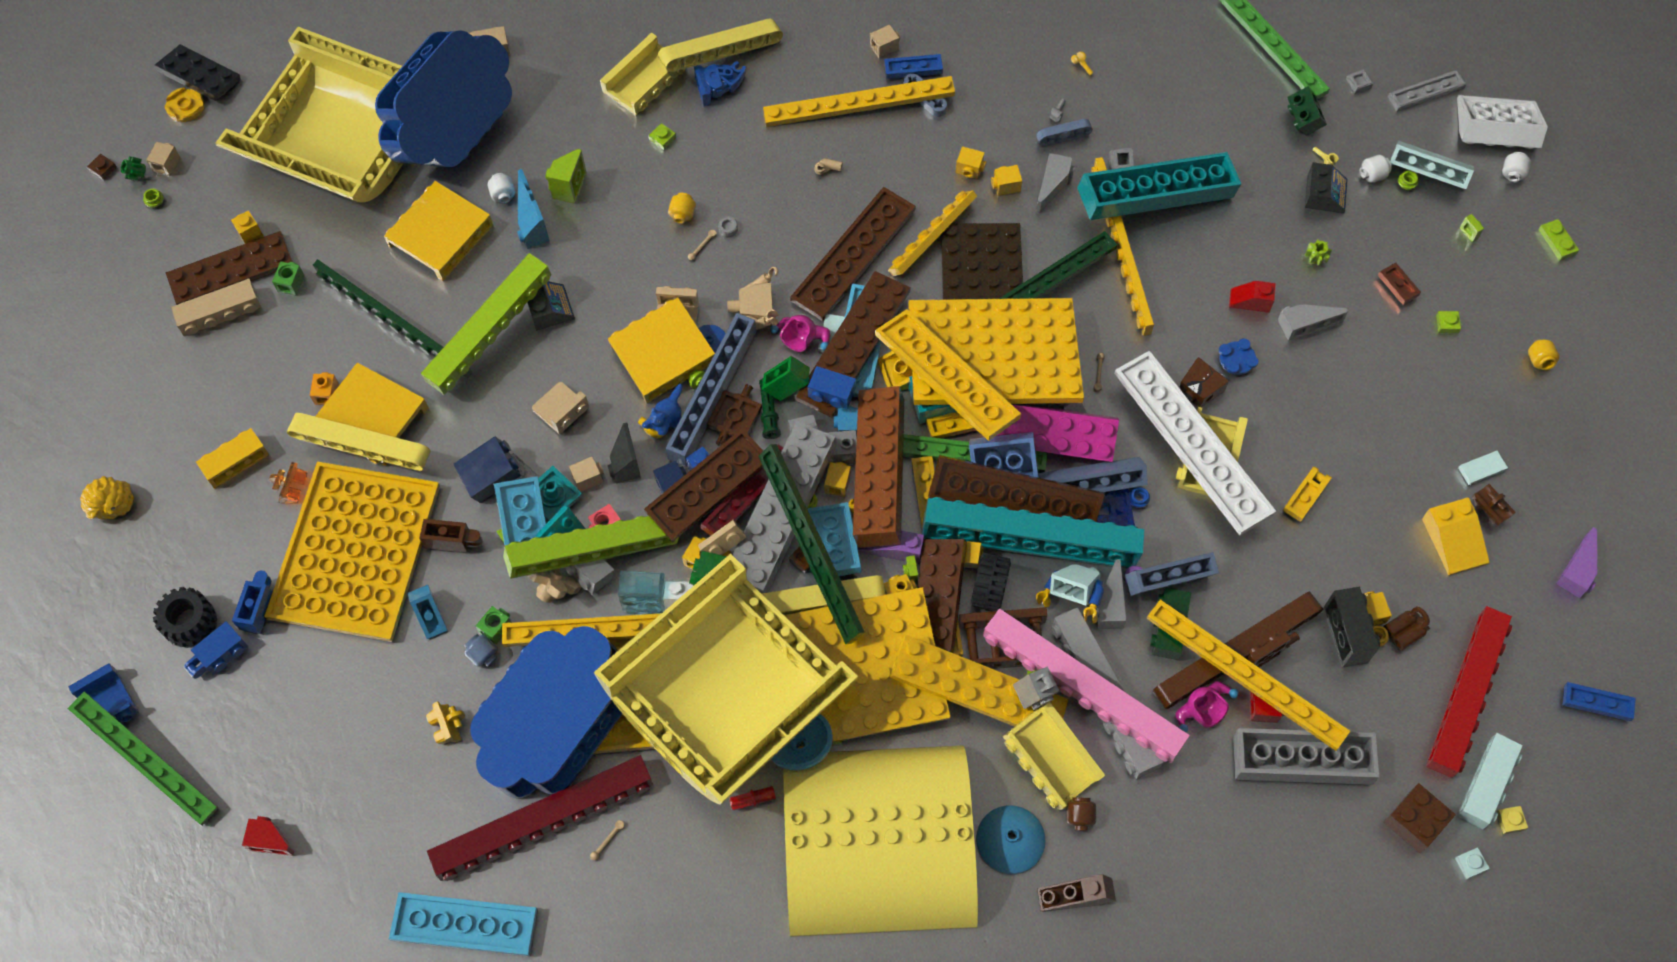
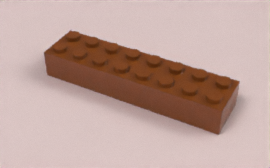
M900 386L859 390L853 537L858 548L901 544L905 400Z

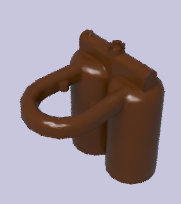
M1416 606L1411 611L1407 610L1383 627L1387 630L1389 638L1393 639L1396 648L1403 651L1426 635L1427 631L1430 630L1428 626L1430 618L1424 609Z

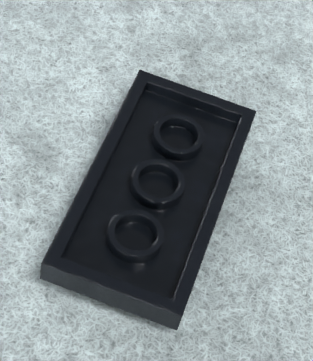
M181 44L154 65L157 72L214 101L218 100L241 80L240 74Z

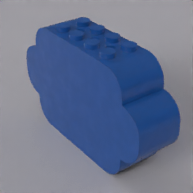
M462 30L434 32L427 37L378 93L375 100L377 116L383 122L378 134L379 144L391 160L405 164L454 167L468 157L469 151L480 143V138L489 132L492 128L491 125L503 115V111L509 105L512 98V88L510 82L505 77L509 68V56L499 40L491 35L472 36Z
M588 626L574 628L565 636L556 631H545L536 635L521 650L520 656L514 664L508 667L506 675L494 686L491 695L480 704L478 712L471 722V737L481 747L477 755L476 767L483 779L512 798L527 797L537 788L544 793L554 794L568 788L622 716V712L605 692L594 674L601 665L618 652L603 634Z

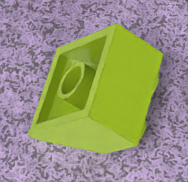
M576 149L553 160L551 167L547 169L545 178L548 180V189L551 191L552 199L575 204L587 173L581 149Z

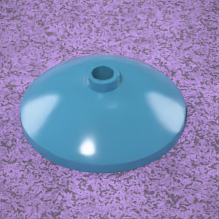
M819 714L774 755L771 760L776 765L788 770H804L815 766L826 757L832 746L833 735L829 722L824 716Z
M1006 805L993 809L982 819L977 830L976 844L981 858L989 867L1004 874H1020L1033 868L1042 857L1045 849V833L1040 821L1030 811L1019 806ZM1008 833H1015L1016 838L1010 839Z

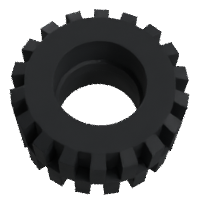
M985 552L982 554L971 598L972 606L998 611L1001 608L1011 566L1010 558Z
M179 587V591L172 589L169 595L165 593L162 596L164 599L162 601L158 600L156 603L158 608H154L153 611L156 615L153 617V622L156 624L155 627L175 646L177 644L180 647H186V644L190 647L195 646V642H201L202 638L210 634V630H214L215 625L212 622H216L215 609L205 596L198 590L195 591L194 588L189 587L186 589L185 587ZM194 609L193 616L188 622L176 625V620L182 612Z

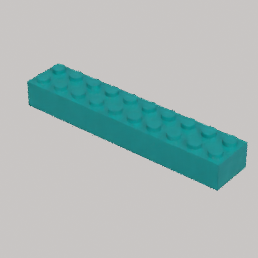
M934 497L932 499L928 498L922 535H924V539H964L968 542H979L983 548L1113 566L1116 560H1120L1121 568L1136 566L1143 554L1145 529H1139L1134 525L1125 527L1113 522L1098 523L1092 519L1077 520L1070 516L1056 517L1049 513L1035 514L1028 510L1015 511L1009 510L1007 507L994 508L981 503L973 505L966 504V502L961 500L952 502L945 501L940 497Z

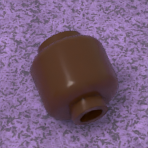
M1072 797V801L1067 803V823L1075 826V830L1088 831V826L1096 824V804L1091 801V798Z

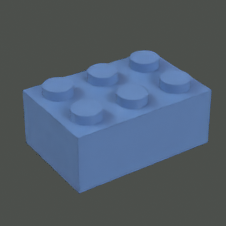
M1033 432L995 436L990 441L985 437L970 439L971 462L1038 477Z

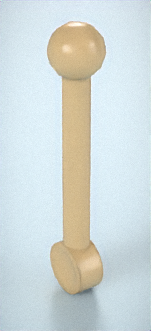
M710 230L707 238L693 253L688 255L689 260H695L697 253L711 238L716 237L715 230Z
M1102 352L1097 354L1098 369L1096 384L1094 385V391L1100 392L1102 389L1100 384L1102 360L1105 358Z
M618 820L615 823V828L596 851L590 854L592 860H597L600 852L618 830L624 828L623 821Z

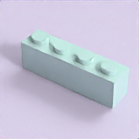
M1401 141L1397 142L1390 159L1391 164L1463 189L1467 188L1474 172V166Z
M1498 733L1489 739L1457 817L1482 830L1489 824H1494L1498 816L1495 810L1498 805L1503 803L1506 797V793L1503 791L1505 786H1509L1514 778L1512 770L1521 761L1522 754L1520 750L1523 745Z

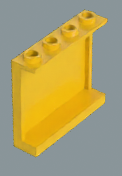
M434 181L431 186L425 189L420 198L412 203L407 212L400 216L395 225L387 230L384 237L388 247L391 248L394 245L434 270L437 278L444 281L492 228L493 222L490 214Z
M678 297L667 301L659 309L648 312L640 320L632 321L628 327L621 331H615L611 337L607 338L611 348L616 352L646 403L688 380L693 371H703L708 368L715 355Z
M357 362L315 417L400 438L418 412L425 414L429 407L423 397ZM367 458L368 460H370V461H371L372 463H374V464H378V462H379L380 464H382V465H384V466L387 465L386 462H382V461H378V460H375V459Z

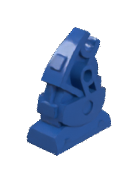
M737 61L731 66L725 64H712L705 68L701 65L694 66V75L703 107L711 104L712 97L719 98L727 91L734 92L744 79L746 67L743 65L742 69L737 70L739 68V62Z

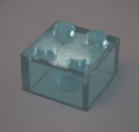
M620 571L618 598L622 610L628 614H638L639 612H647L648 614L663 613L665 611L663 601L666 582L665 573Z

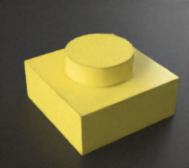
M1521 806L1496 811L1503 834L1528 829Z

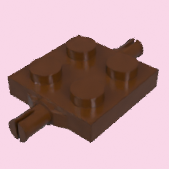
M745 384L741 394L723 391L707 422V428L720 433L716 441L718 446H721L728 437H732L742 428L749 435L762 409V404L749 398L753 390L751 385Z
M1284 632L1280 636L1276 633L1266 641L1267 644L1264 646L1257 645L1248 652L1250 655L1246 659L1260 668L1281 655L1286 648L1299 641L1300 637L1296 632H1293L1291 635Z

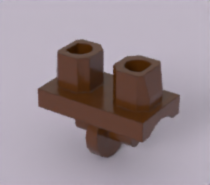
M1490 484L1472 496L1475 501L1474 504L1479 509L1485 511L1489 516V520L1494 525L1499 526L1516 513L1504 500L1506 496L1503 493L1499 494Z

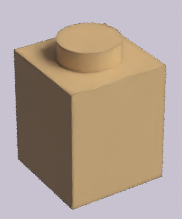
M890 25L870 33V46L878 58L899 50L900 36Z
M156 142L146 161L152 171L170 176L180 156L172 144Z
M593 457L569 466L571 475L580 492L603 483L601 475L604 474L599 462L595 463Z

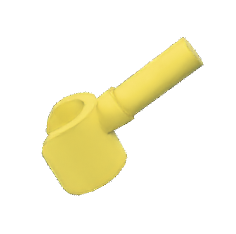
M1317 147L1313 148V151L1324 159V164L1333 165L1339 160L1335 153L1327 155Z

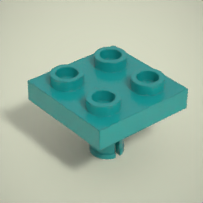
M551 466L538 478L544 517L548 521L564 505L570 508L582 497V493L554 466Z
M564 505L535 537L543 538L555 533L563 534L572 532L575 529L586 528L570 508Z

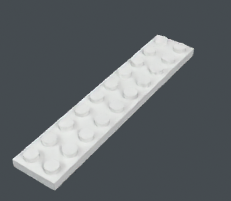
M1150 351L1115 370L1114 374L1239 535L1244 534L1275 515L1276 510Z

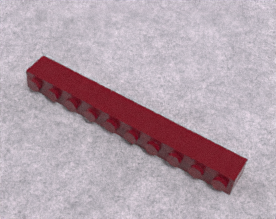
M639 755L427 850V854L436 877L440 881H449L457 877V873L464 870H474L479 867L480 863L486 860L494 861L502 853L508 850L510 852L516 851L522 847V844L528 841H538L548 832H558L564 829L565 825L570 822H580L590 813H600L606 810L608 805L615 802L617 804L628 800L632 794H642L650 789L653 782L642 756Z

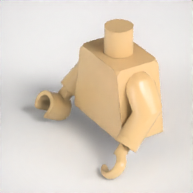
M771 267L768 274L764 273L744 288H740L739 300L727 301L728 313L740 312L741 315L754 319L756 330L766 326L777 325L778 320L775 317L779 316V314L772 308V289L769 282L771 277H773L774 270L775 276L778 275V268Z

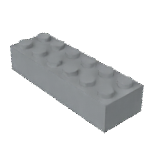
M1238 728L1233 735L1235 780L1373 785L1379 778L1376 733L1350 732L1337 751L1306 730Z

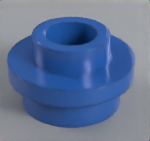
M1134 488L1129 493V502L1136 508H1143L1148 505L1150 494L1145 488ZM1140 496L1143 500L1139 501L1135 497Z

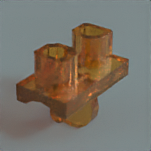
M291 462L286 478L283 477L285 471L279 469L278 474L270 475L269 481L274 484L273 490L278 491L279 487L283 486L278 503L285 504V501L298 503L301 490L291 487L292 482L304 485L308 472L297 468L298 463Z

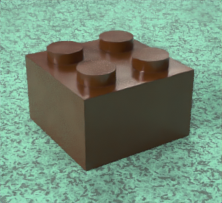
M1418 783L1386 818L1384 823L1421 854L1430 846L1456 814Z

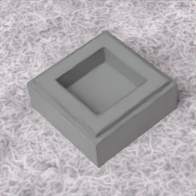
M1365 70L1349 74L1346 77L1354 93L1370 89L1373 86V82Z

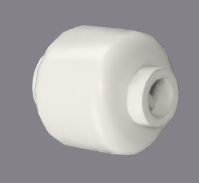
M1514 152L1508 155L1502 169L1504 177L1511 182L1523 181L1529 175L1531 160L1522 152Z
M1382 155L1367 158L1362 162L1360 175L1369 183L1388 178L1391 172V163L1388 158Z
M497 173L488 181V189L491 198L495 202L507 203L515 196V187L509 175Z

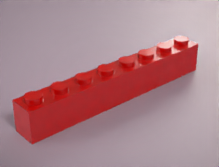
M1488 606L1479 614L1429 756L1427 768L1450 778H1453L1458 772L1462 773L1466 761L1463 760L1464 755L1470 751L1473 741L1470 740L1471 735L1477 731L1480 723L1477 720L1478 714H1482L1486 706V701H1483L1485 694H1489L1493 682L1490 681L1491 676L1496 674L1500 664L1497 662L1498 656H1502L1506 647L1503 641L1512 630V625H1510L1512 616Z

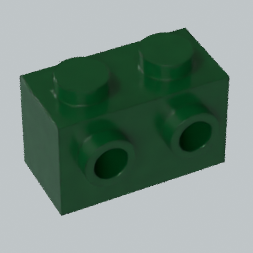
M1309 86L1287 97L1290 103L1287 107L1291 115H1294L1296 119L1293 123L1297 131L1301 130L1307 136L1327 125L1316 94Z

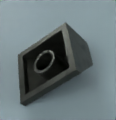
M623 423L610 454L611 464L608 465L610 477L615 476L616 483L641 478L628 423Z

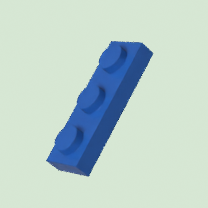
M941 54L884 59L886 79L902 78L908 74H917L918 76L943 74Z
M1567 682L1564 685L1562 706L1632 721L1634 719L1636 698Z

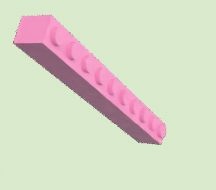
M1000 608L985 627L983 637H985L987 643L994 647L997 645L1004 650L1005 655L1011 659L1016 658L1031 672L1048 666L1057 687L1060 688L1059 690L1064 695L1077 699L1083 708L1095 711L1101 720L1107 723L1111 722L1117 726L1119 732L1124 735L1129 734L1135 738L1141 747L1151 749L1162 761L1172 763L1190 735Z

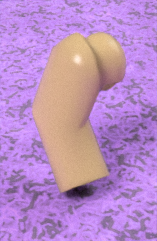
M824 158L815 164L814 170L819 175L830 170L841 172L843 162Z

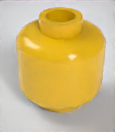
M678 193L671 198L668 214L673 218L674 222L683 224L693 218L696 202L691 195Z
M1537 340L1528 349V356L1533 366L1537 369H1552L1559 360L1560 355L1554 343L1550 340Z

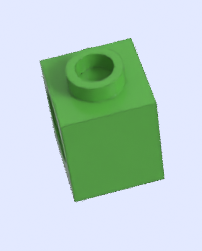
M280 262L272 283L277 292L297 296L305 275L298 264L294 262Z
M491 606L475 626L479 634L487 635L497 645L502 639V623H511L509 619L510 614L502 608L498 610ZM494 621H500L498 626L491 627Z

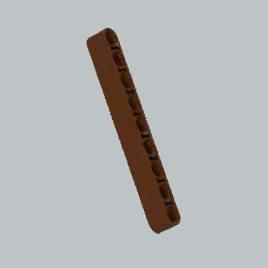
M1309 591L1229 640L1225 645L1246 658L1250 655L1248 652L1255 646H1264L1267 644L1266 641L1276 633L1279 636L1284 632H1287V634L1291 633L1319 615L1324 608ZM1200 658L1160 683L1152 692L1165 710L1189 697L1194 690L1205 687L1225 673L1205 659Z

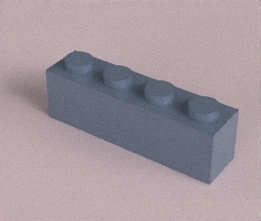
M1212 552L1136 570L1126 574L1125 577L1130 595L1132 596L1218 574L1219 570L1214 553Z

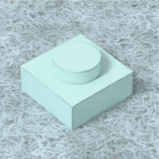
M1478 848L1455 858L1466 880L1490 869Z

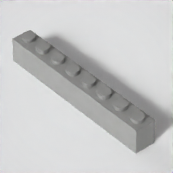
M1078 607L1055 617L1051 630L1055 638L1060 639L1062 650L1123 690ZM1111 722L1103 723L1106 732L1109 735L1112 734L1115 740L1114 745L1120 755L1123 754L1128 772L1131 775L1133 774L1136 780L1161 768L1163 761L1155 755L1154 751L1141 747L1135 738L1129 734H1122L1117 730V726Z

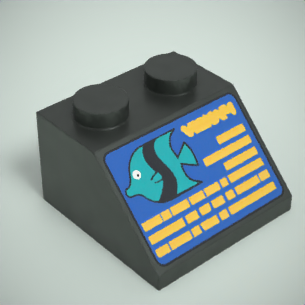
M1313 162L1307 175L1305 208L1344 214L1348 179L1333 165Z
M548 281L547 284L542 285L537 291L536 296L527 302L536 331L575 319L564 284Z

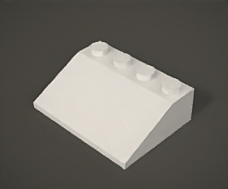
M1458 95L1459 134L1463 142L1467 144L1484 143L1488 146H1494L1495 144L1506 147L1522 146L1527 149L1542 148L1548 126L1536 101Z

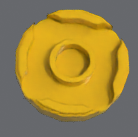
M179 88L171 92L166 98L165 110L174 121L189 122L196 119L204 109V100L201 94L191 88Z

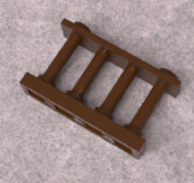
M1047 607L1004 610V612L1022 624H1030L1033 631L1042 636L1041 625L1046 623L1048 616ZM997 611L959 614V629L967 632L971 661L991 669L1024 667L1022 662L1016 658L1001 657L1000 648L997 645L995 647L990 645L992 658L979 659L976 630L978 628H985Z

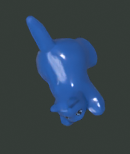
M678 384L669 398L659 401L655 408H652L650 417L642 423L643 428L654 429L659 435L664 436L667 434L669 426L677 427L682 418V409L677 402L682 392V384Z

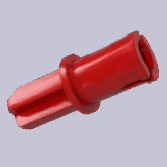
M770 786L755 791L750 789L748 793L730 797V806L732 810H738L752 805L757 807L756 804L776 800L774 788Z

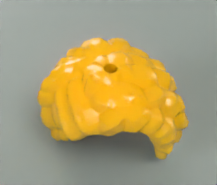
M102 476L99 479H94L82 491L80 497L81 508L89 519L96 517L103 520L115 519L117 516L126 515L134 501L131 485L125 481L115 480L113 477Z

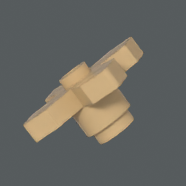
M560 568L526 575L533 582L539 583L536 596L547 603L563 598L566 592L572 595L577 594L581 589L579 582L573 578L563 576Z

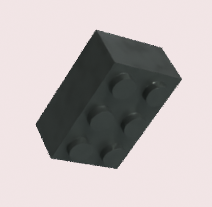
M1360 586L1335 590L1324 606L1342 668L1369 663L1380 647V639L1373 630V617L1367 611V598L1361 592Z

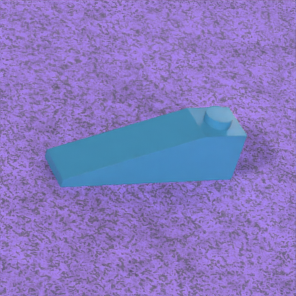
M520 169L518 170V225L520 230L517 231L520 242H525L528 249L550 240L538 204L530 190L523 170Z

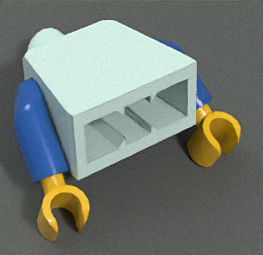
M1077 564L1056 570L1044 586L1045 591H1040L1036 594V600L1039 605L1043 601L1044 607H1049L1051 605L1049 595L1053 594L1085 606L1089 604L1090 607L1085 608L1083 611L1084 619L1086 621L1088 616L1093 615L1092 621L1096 623L1098 620L1096 607L1100 606L1104 593L1103 582L1100 580L1101 574L1094 567L1086 568Z

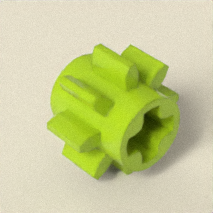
M1317 239L1314 244L1309 243L1305 256H1309V263L1320 266L1323 261L1328 262L1332 249H1328V242Z

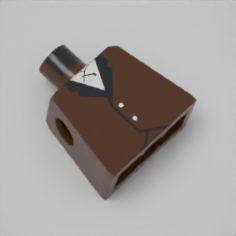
M1198 357L1182 379L1179 389L1190 403L1193 402L1198 407H1203L1226 390L1229 380Z

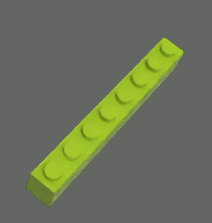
M529 253L421 372L424 380L443 395L452 390L457 380L468 372L475 360L481 358L483 351L493 344L500 332L505 330L509 326L510 321L522 312L525 304L536 296L537 291L542 285L548 283L552 275L548 265Z
M639 516L632 520H619L607 525L599 524L588 529H575L572 532L555 533L543 538L535 537L529 541L511 542L505 545L503 557L510 579L677 544L679 537L671 542L649 516Z

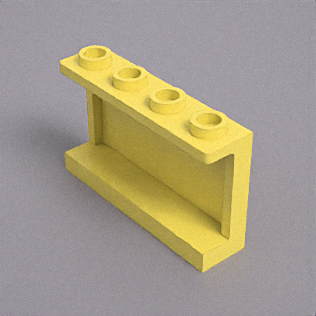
M651 32L600 80L602 92L634 115H637L640 111L645 110L647 105L653 99H656L686 69L675 72H668L658 58L659 51L664 47L658 44L657 36Z
M1198 407V413L1238 462L1248 419L1239 417L1238 422L1203 414L1201 413L1202 408ZM1184 463L1182 468L1178 467L1175 478L1179 480L1177 488L1209 496Z
M1050 702L1036 709L1003 736L1006 740L1004 744L1011 753L1015 752L1019 758L1018 763L1025 771L1030 772L1033 776L1032 781L1039 790L1042 789L1045 792L1047 802L1054 809H1064L1067 807L1066 804L1072 800V797L1078 796L1092 783L1099 781L1105 776Z

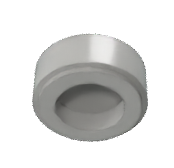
M732 217L722 218L718 222L719 233L724 237L734 236L738 231L737 221Z

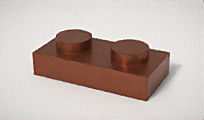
M1397 263L1383 269L1378 274L1379 278L1402 305L1417 298L1421 293Z

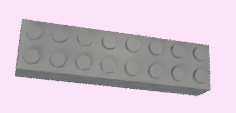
M796 421L781 454L806 508H808L837 446L835 436ZM768 480L744 530L747 537L738 543L732 555L746 568L747 580L761 594L768 593L795 536L770 480Z

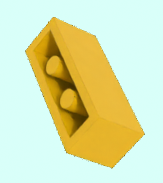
M252 428L239 433L237 437L229 442L221 444L219 448L211 453L203 455L196 463L215 489L269 456V453Z

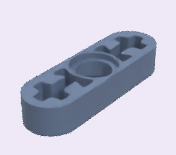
M908 74L904 78V84L923 81L917 74ZM944 98L934 99V102L933 100L919 102L936 117L943 116L947 111V102Z
M1081 119L1043 128L1038 131L1036 137L1041 146H1048L1086 137L1093 129L1088 119Z

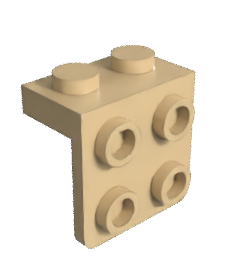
M670 286L656 288L657 309L662 307L667 301L678 297L696 324L699 306L697 289L689 287L673 288Z
M562 382L557 383L532 406L533 412L559 435L589 408L588 400L584 393L580 391L575 394Z

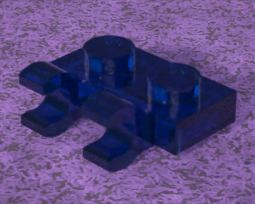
M1128 488L1107 491L1100 509L1108 506L1110 515H1098L1097 522H1113L1125 527L1128 525L1135 526Z

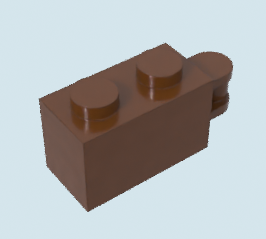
M423 519L419 539L425 549L467 552L468 547H479L483 543L479 531L469 529L466 523Z

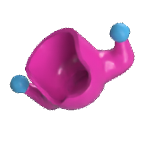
M805 315L784 317L777 325L770 327V331L773 334L778 333L782 329L780 333L782 342L789 349L797 352L804 351L816 339H822L823 343L820 347L825 351L831 337L828 328L815 325Z
M1219 681L1213 682L1209 687H1200L1194 690L1188 702L1175 713L1179 729L1185 733L1188 731V726L1185 725V720L1188 718H1194L1206 728L1217 725L1224 719L1229 710L1228 703L1220 695L1229 694L1231 698H1237L1239 696L1238 690L1235 688L1231 689Z

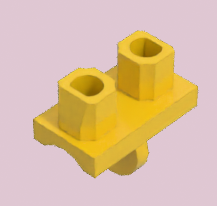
M438 701L432 704L433 710L426 717L430 725L436 726L439 724L441 727L433 735L436 743L445 744L450 741L458 743L461 741L462 738L458 728L462 727L461 720L465 718L464 711H456L455 706L441 705Z

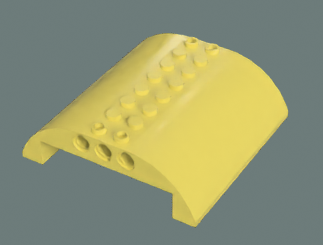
M297 27L288 40L294 56L241 132L237 133L226 128L215 144L222 149L356 202L364 203L371 201L387 188L403 165V163L391 160L382 150L378 134L383 122L379 119L375 110V100L378 93L402 66Z
M731 554L594 672L605 692L635 729L689 784L706 798L717 804H723L858 679V676L843 661L835 665L747 580L746 568Z
M964 745L828 752L821 762L813 767L804 770H788L783 768L790 937L977 928L976 853L970 779Z

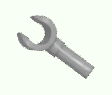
M1061 99L1058 106L1051 110L1050 119L1056 123L1063 117L1061 108L1066 102L1065 99Z

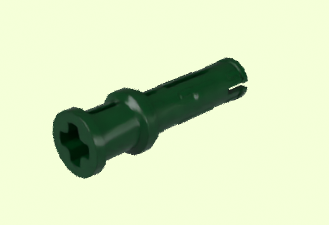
M762 378L759 380L763 409L760 418L764 426L762 436L765 439H776L781 435L777 423L779 415L775 412L774 397L762 390Z

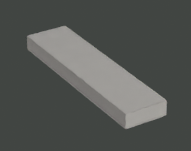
M1455 70L1390 92L1388 98L1396 111H1400L1464 89L1466 83L1459 72Z

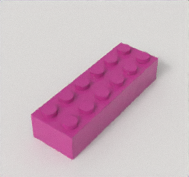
M1011 404L1021 413V418L997 435L1033 432L1035 451L1113 462L1119 419L1117 417L1028 404Z

